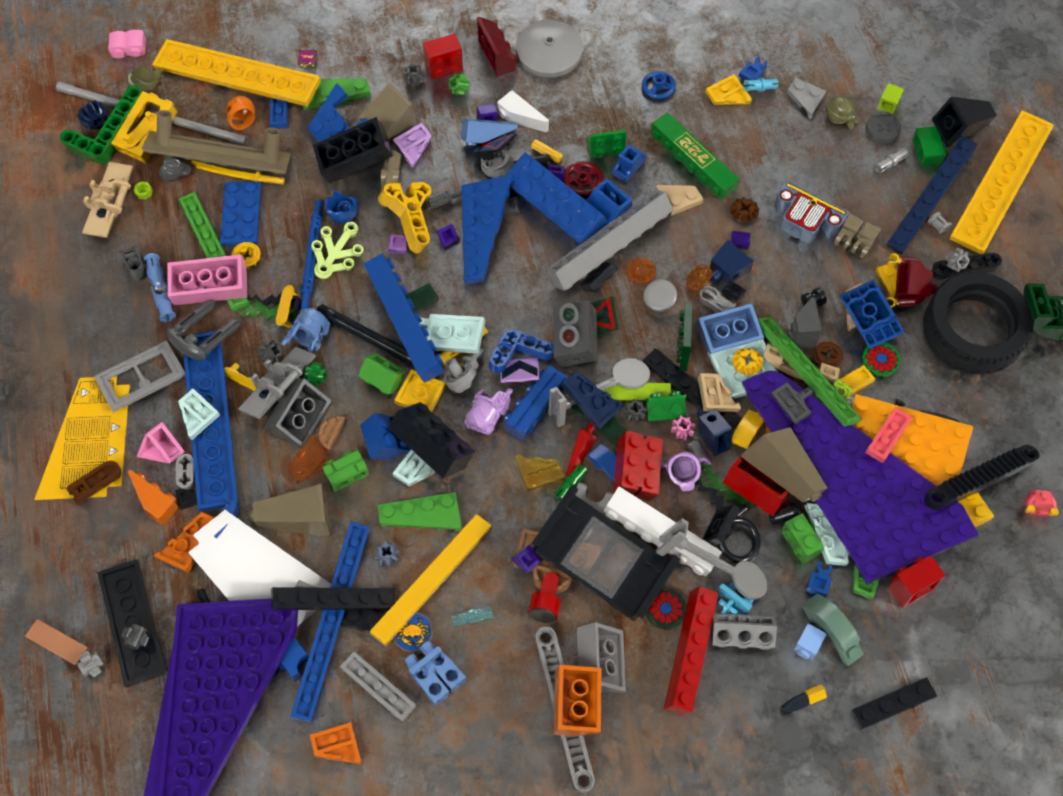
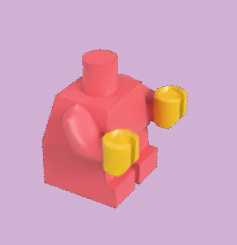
M1033 490L1029 491L1026 495V514H1037L1038 516L1058 515L1059 511L1052 492Z

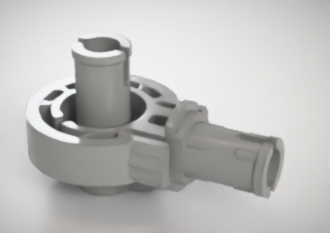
M482 348L479 349V353H470L468 357H462L459 363L455 358L446 361L445 366L449 371L444 377V382L450 390L462 393L472 385L471 381L476 376V370L479 367L478 361L485 354Z

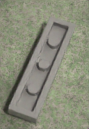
M353 652L340 666L343 672L402 723L417 707L414 702L357 653Z

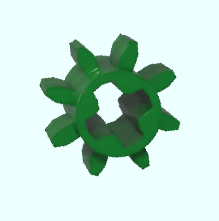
M313 362L311 366H306L304 379L317 387L318 384L325 382L327 370L322 367L321 363Z

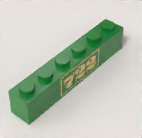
M668 112L652 123V137L658 140L667 151H670L678 162L684 164L690 173H693L703 185H706L711 190L713 195L723 200L737 189L739 178Z

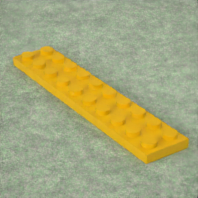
M166 39L152 63L153 68L156 70L161 68L164 72L308 107L321 82V78L318 75Z
M1023 110L1021 111L951 234L950 240L979 254L985 252L1054 124Z

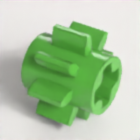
M455 73L450 78L449 88L453 90L452 94L464 95V92L469 90L470 82L466 79L465 74Z

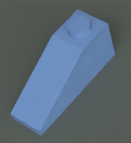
M463 118L461 140L465 141L467 145L476 146L477 143L487 142L518 128V125L512 122Z

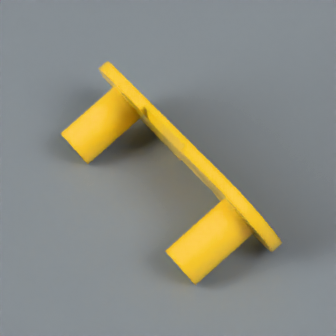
M147 111L145 118L130 134L124 135V145L127 148L135 147L156 125L157 115Z
M287 285L282 291L275 321L278 326L284 325L290 328L292 325L287 320L293 295L298 296L294 292L292 285Z
M234 363L231 367L224 368L225 376L253 391L257 389L250 377H246L236 371L239 368L237 363Z

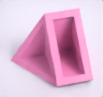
M160 422L145 433L136 457L170 464L185 451L163 422Z

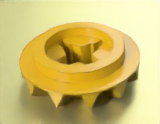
M243 242L233 249L231 256L242 255L243 257V255L249 253L250 257L244 260L249 269L250 266H256L257 261H260L261 252L256 244Z
M744 347L736 351L733 355L732 363L739 373L754 375L761 370L763 357L753 347L750 349ZM750 356V361L752 362H749V364L745 366V359H747V357Z

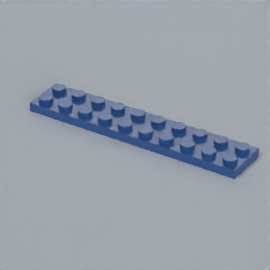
M217 331L195 334L198 339L195 345L199 347ZM221 342L206 355L204 361H198L184 355L187 393L194 389L220 414L216 420L191 440L199 512L223 508L233 500L239 505Z

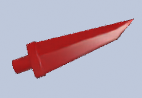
M589 423L586 430H579L565 477L569 476L577 465L583 462L596 441L597 437L593 435L595 429L593 424Z

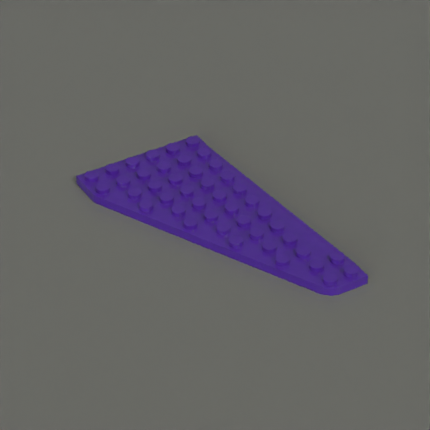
M765 371L742 381V386L749 400L769 430L775 432L791 427L818 471L827 489L821 493L822 497L816 500V503L853 559L865 585L893 574L904 566L909 567L913 565V562L922 556L924 559L930 555L934 556L978 537L979 534L963 505L956 502L942 510L930 509L926 506L924 497L930 489L936 487L933 483L891 453L884 463L866 454L865 452L873 440L853 425L844 427L827 406L812 395L804 399L805 405L811 411V415L794 425L773 399L771 393L786 382L798 393L802 392L803 389L780 372ZM931 496L934 501L940 503L938 498Z
M271 598L177 604L173 648L144 796H209L297 633L298 610H271Z

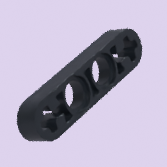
M996 253L968 256L969 264L959 272L949 267L946 269L948 263L946 260L935 262L931 271L933 277L937 280L949 279L958 274L970 272H993L1000 267L1002 258ZM970 262H977L980 267L974 268Z

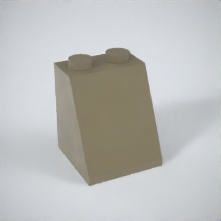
M391 83L380 92L359 116L360 122L364 118L370 120L377 117L385 128L389 144L394 138L415 126L413 104Z

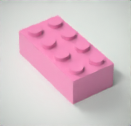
M242 255L168 263V298L174 306L202 303L211 299L220 301L247 298V265Z

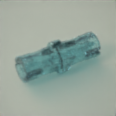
M490 605L475 610L471 608L467 612L455 615L452 614L451 618L453 627L456 628L470 623L475 625L476 622L493 619L494 616Z

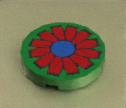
M885 342L871 349L867 346L862 354V365H865L875 377L883 376L885 378L893 375L899 368L901 361L896 348Z

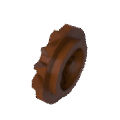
M743 197L742 199L737 198L735 202H732L730 212L737 221L748 223L758 217L759 208L757 202H753L752 198L745 199ZM742 207H744V208H747V207H748V211H746V210H743V211H742Z
M822 342L815 347L813 359L816 361V365L821 366V363H825L838 368L843 361V351L835 343ZM829 351H831V352H830V357H831V358H829V360L826 361L825 355H826Z

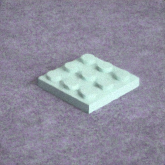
M763 339L713 354L707 352L716 374H719L724 385L731 391L732 394L730 396L732 399L747 395L742 386V381L765 371H777L776 367L770 364L764 357L761 370L754 375H743L736 371L733 366V355L737 350L744 347L749 349L753 347L763 357L766 350V344ZM748 356L747 359H745V366H747L749 362H752L750 361V356Z

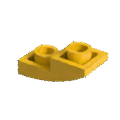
M748 410L732 435L731 442L748 449L765 423L758 413Z

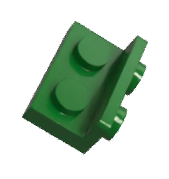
M681 391L669 392V396L662 397V393L650 394V398L645 399L647 420L679 419L680 415L687 418L686 395H681Z

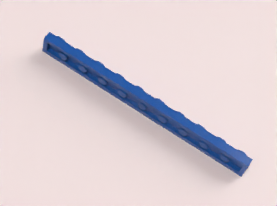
M350 522L330 588H352L370 527ZM323 610L290 716L292 719L311 724L345 610Z

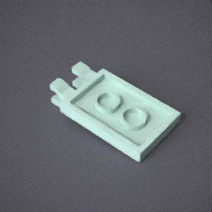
M430 314L429 319L421 318L422 322H420L421 327H426L429 333L427 339L428 341H433L436 347L435 351L479 353L485 326L484 317Z

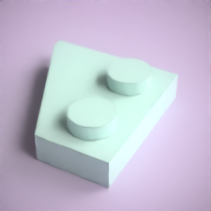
M194 389L190 390L178 401L188 431L187 433L191 440L220 416L219 412Z
M410 450L393 472V477L409 487L436 472L416 453Z

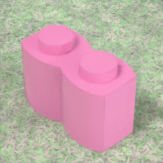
M130 30L127 32L115 31L109 33L108 50L111 56L120 59L127 56L139 57L145 55L146 37L142 30Z

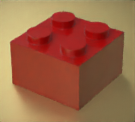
M456 34L423 42L425 66L431 80L463 71L462 48Z
M931 555L925 559L922 556L915 560L910 568L904 566L896 572L897 575L891 579L892 583L888 589L903 608L936 589L946 575Z

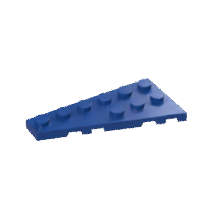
M512 174L462 185L464 282L467 285L484 282L490 263V253L495 245L494 239L498 235L505 211L506 198L510 194V184L514 180Z

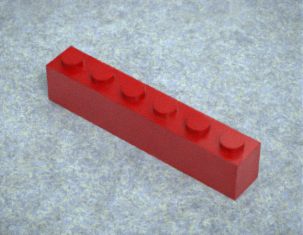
M699 586L689 593L663 710L680 716L693 713L718 598L717 592Z

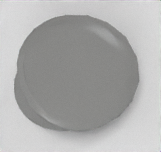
M504 149L494 152V159L484 161L481 158L482 171L492 178L505 176L512 168V161Z
M655 280L644 291V301L648 308L654 312L670 310L676 302L677 290L668 280Z

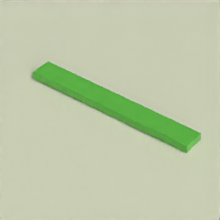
M193 192L179 198V202L206 258L226 256L196 193ZM247 298L227 300L232 312L250 305Z
M772 317L758 318L762 333L844 427L858 424L861 420L860 416Z

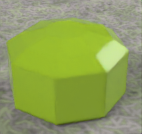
M139 182L135 185L134 193L138 199L146 200L152 196L153 190L148 182Z

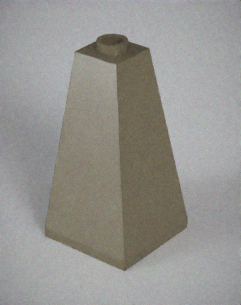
M791 427L764 434L741 455L743 459L801 502L808 500L814 502L822 497L821 493L827 489V486Z
M321 484L252 503L253 510H250V519L258 529L331 536L327 499Z

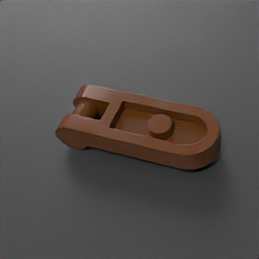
M115 461L104 462L71 483L66 490L70 495H73L76 505H81L89 497L116 481L121 475V468ZM85 487V490L79 491L80 488Z

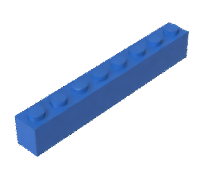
M382 253L365 262L364 266L422 381L425 383L444 373L441 366L444 362L439 354H435L436 347L433 341H428L427 336H429V333L425 326L421 327L420 322H422V319L418 312L414 313L415 305L411 298L407 299L406 295H408L405 286L403 284L400 286L399 282L402 280L397 271L393 272L392 269L395 266L391 259H386Z

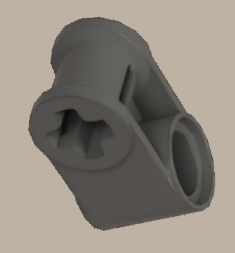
M137 245L124 252L119 251L131 278L135 281L145 279L147 276L146 268Z

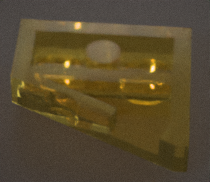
M521 455L515 456L528 492L563 481L565 478L559 460H544L538 457L530 459L522 458Z

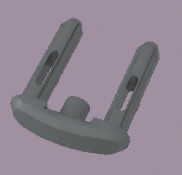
M211 299L202 303L173 328L168 327L166 334L172 345L181 353L192 359L204 361L210 351L240 327L242 320L238 317L231 319L199 347L195 345L198 339L194 334L190 333L184 339L180 337L214 309L215 301Z

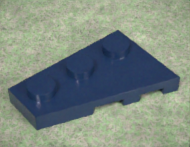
M579 372L573 373L561 384L597 430L625 406L622 402H617L611 398L609 393L601 391L596 387V384Z

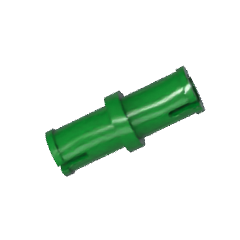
M578 464L574 471L564 478L563 484L554 492V495L562 500L571 485L577 487L581 479L588 473V470L581 464Z

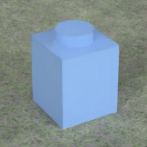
M808 623L794 650L797 651L800 657L813 660L827 633Z

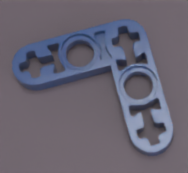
M514 329L506 330L490 357L489 369L495 373L503 372L516 350L542 360H551L554 357V344ZM525 343H532L534 346L527 347ZM508 349L510 352L503 353L500 350Z

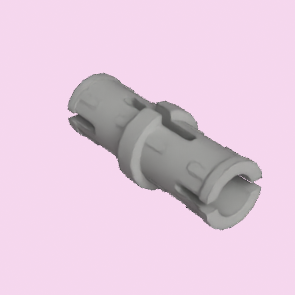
M902 147L895 153L886 155L883 160L874 164L875 171L881 174L886 169L895 167L898 162L908 157L907 150Z

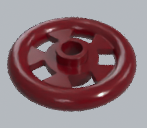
M578 161L570 164L565 169L562 182L579 196L589 197L593 189L604 181V176L597 165L587 161ZM582 168H587V169H589V172L581 171V170H582ZM573 171L576 172L574 177L570 176ZM591 176H596L597 181H592ZM575 182L577 187H572L571 183ZM588 185L591 186V189H588V190H584V188H583V187H586V186H588Z

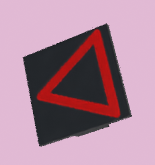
M516 134L498 136L481 143L470 154L480 155L484 161L494 159V152H499L505 146H509V142L515 138Z

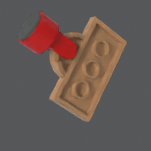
M523 529L516 553L528 545L534 548L535 545L532 542L539 532ZM581 542L568 562L587 575L600 556L601 546ZM539 557L542 561L531 571H533L535 586L540 591L532 594L527 612L532 619L538 622L552 623L558 619L562 603L555 594L564 592L570 587L572 581L575 580ZM513 563V567L519 568L515 563Z

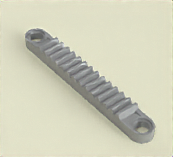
M546 626L539 628L536 632V645L554 710L555 670L559 665H564L556 633L552 628ZM549 633L552 637L551 641L543 643L540 640L541 634ZM560 735L574 788L580 793L591 791L595 779L583 735ZM585 775L590 779V784L587 787H581L578 784L577 780L580 776Z

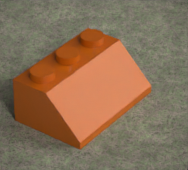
M559 665L557 667L554 685L553 735L581 736L601 733L602 668Z

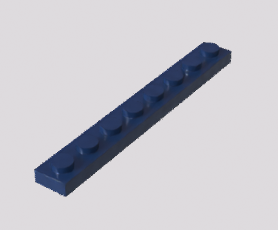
M963 136L960 138L887 242V247L901 255L904 253L969 160L978 144Z

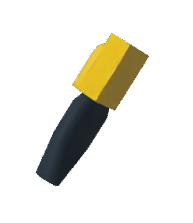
M820 684L803 691L802 694L793 697L781 706L783 712L798 711L808 704L812 705L827 698L825 687Z

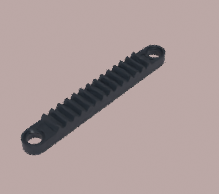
M1023 445L1017 449L1013 448L1006 454L998 455L996 458H992L980 466L977 465L975 468H971L959 476L956 475L953 479L945 480L942 484L930 489L924 497V502L932 510H942L1034 465L1039 459L1040 454L1031 445ZM931 496L938 498L940 503L934 501Z

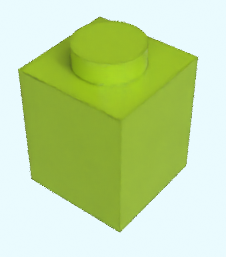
M888 83L877 109L894 114L904 89Z

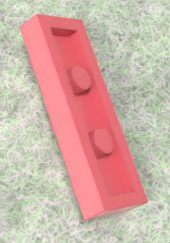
M895 407L865 453L884 463L913 417Z

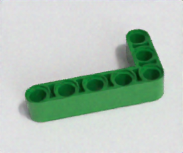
M135 85L126 89L95 139L67 129L60 134L61 142L69 151L101 165L108 163L116 151L111 142L142 93L141 89Z

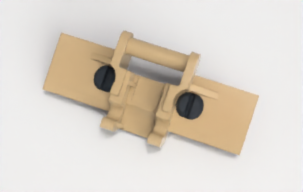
M109 162L100 185L96 184L94 180L90 181L89 186L93 190L91 199L85 196L83 203L91 211L82 231L83 234L108 237L114 218L122 212L121 206L127 190L131 188L128 181L134 168L132 165Z

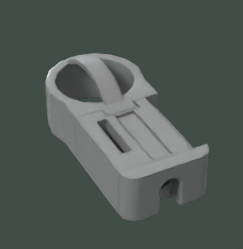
M705 286L700 291V302L716 313L736 307V303L733 304L721 296V292L715 287ZM706 292L710 296H712L713 299L707 300L702 296V294Z

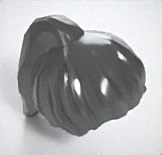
M165 155L164 163L159 171V177L164 181H175L179 177L188 176L191 172V167L185 158L168 157Z

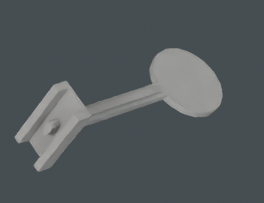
M632 358L623 359L613 367L612 378L597 384L596 387L601 391L615 385H620L627 389L641 388L648 383L650 370L640 360ZM555 387L550 389L548 415L550 417L556 415V425L560 427L565 425L566 409L576 403L571 397H564L558 388Z
M683 518L659 536V540L664 542L656 550V553L664 556L675 546L685 549L730 574L735 587L746 598L755 600L765 595L767 580L758 566L749 561H741L737 565L732 566L689 542L686 538L689 522Z

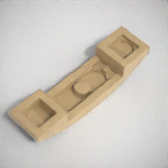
M768 343L763 357L780 371L803 380L772 344ZM821 363L820 368L816 367L829 383H834L838 379L839 368L825 363Z

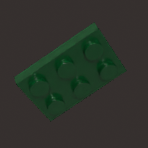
M685 303L684 310H680L679 321L682 323L678 322L677 334L681 337L677 338V348L679 351H677L676 363H680L679 371H687L691 350L693 303Z

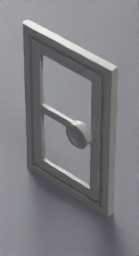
M166 340L94 377L114 413L186 376L184 369ZM163 354L172 373L150 383L148 379L143 378L137 366ZM134 368L140 379V389L118 399L108 380Z

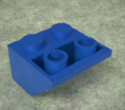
M607 178L593 189L586 200L608 220L605 226L632 207V199Z
M374 413L360 424L370 459L388 460L408 454L411 450L388 429L394 416Z

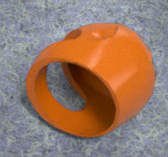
M235 96L228 102L226 114L229 125L233 129L243 130L253 123L255 107L249 98ZM232 120H243L244 122L242 124H234Z

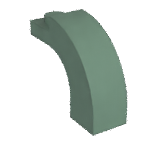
M818 593L802 604L809 621L822 628L830 637L843 664L849 666L864 655L858 643L861 641L859 635L847 617L835 604Z

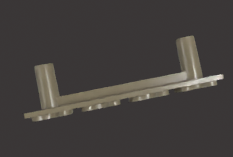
M167 110L157 112L156 131H149L142 146V151L150 154L182 157L187 160L194 159L205 163L213 162L224 166L232 165L239 168L274 172L275 174H286L291 158V153L279 151L280 131L276 128L266 129L264 149L172 134V113Z

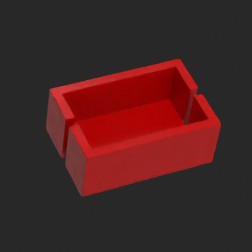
M626 431L618 438L613 494L618 487H621L642 500L651 501L659 495L663 439L648 435L643 438V434Z
M742 456L731 466L722 482L731 490L736 491L745 497L746 500L754 503L772 516H774L791 494L743 459Z

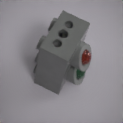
M590 301L573 304L566 303L562 306L554 307V358L562 367L597 361V310Z

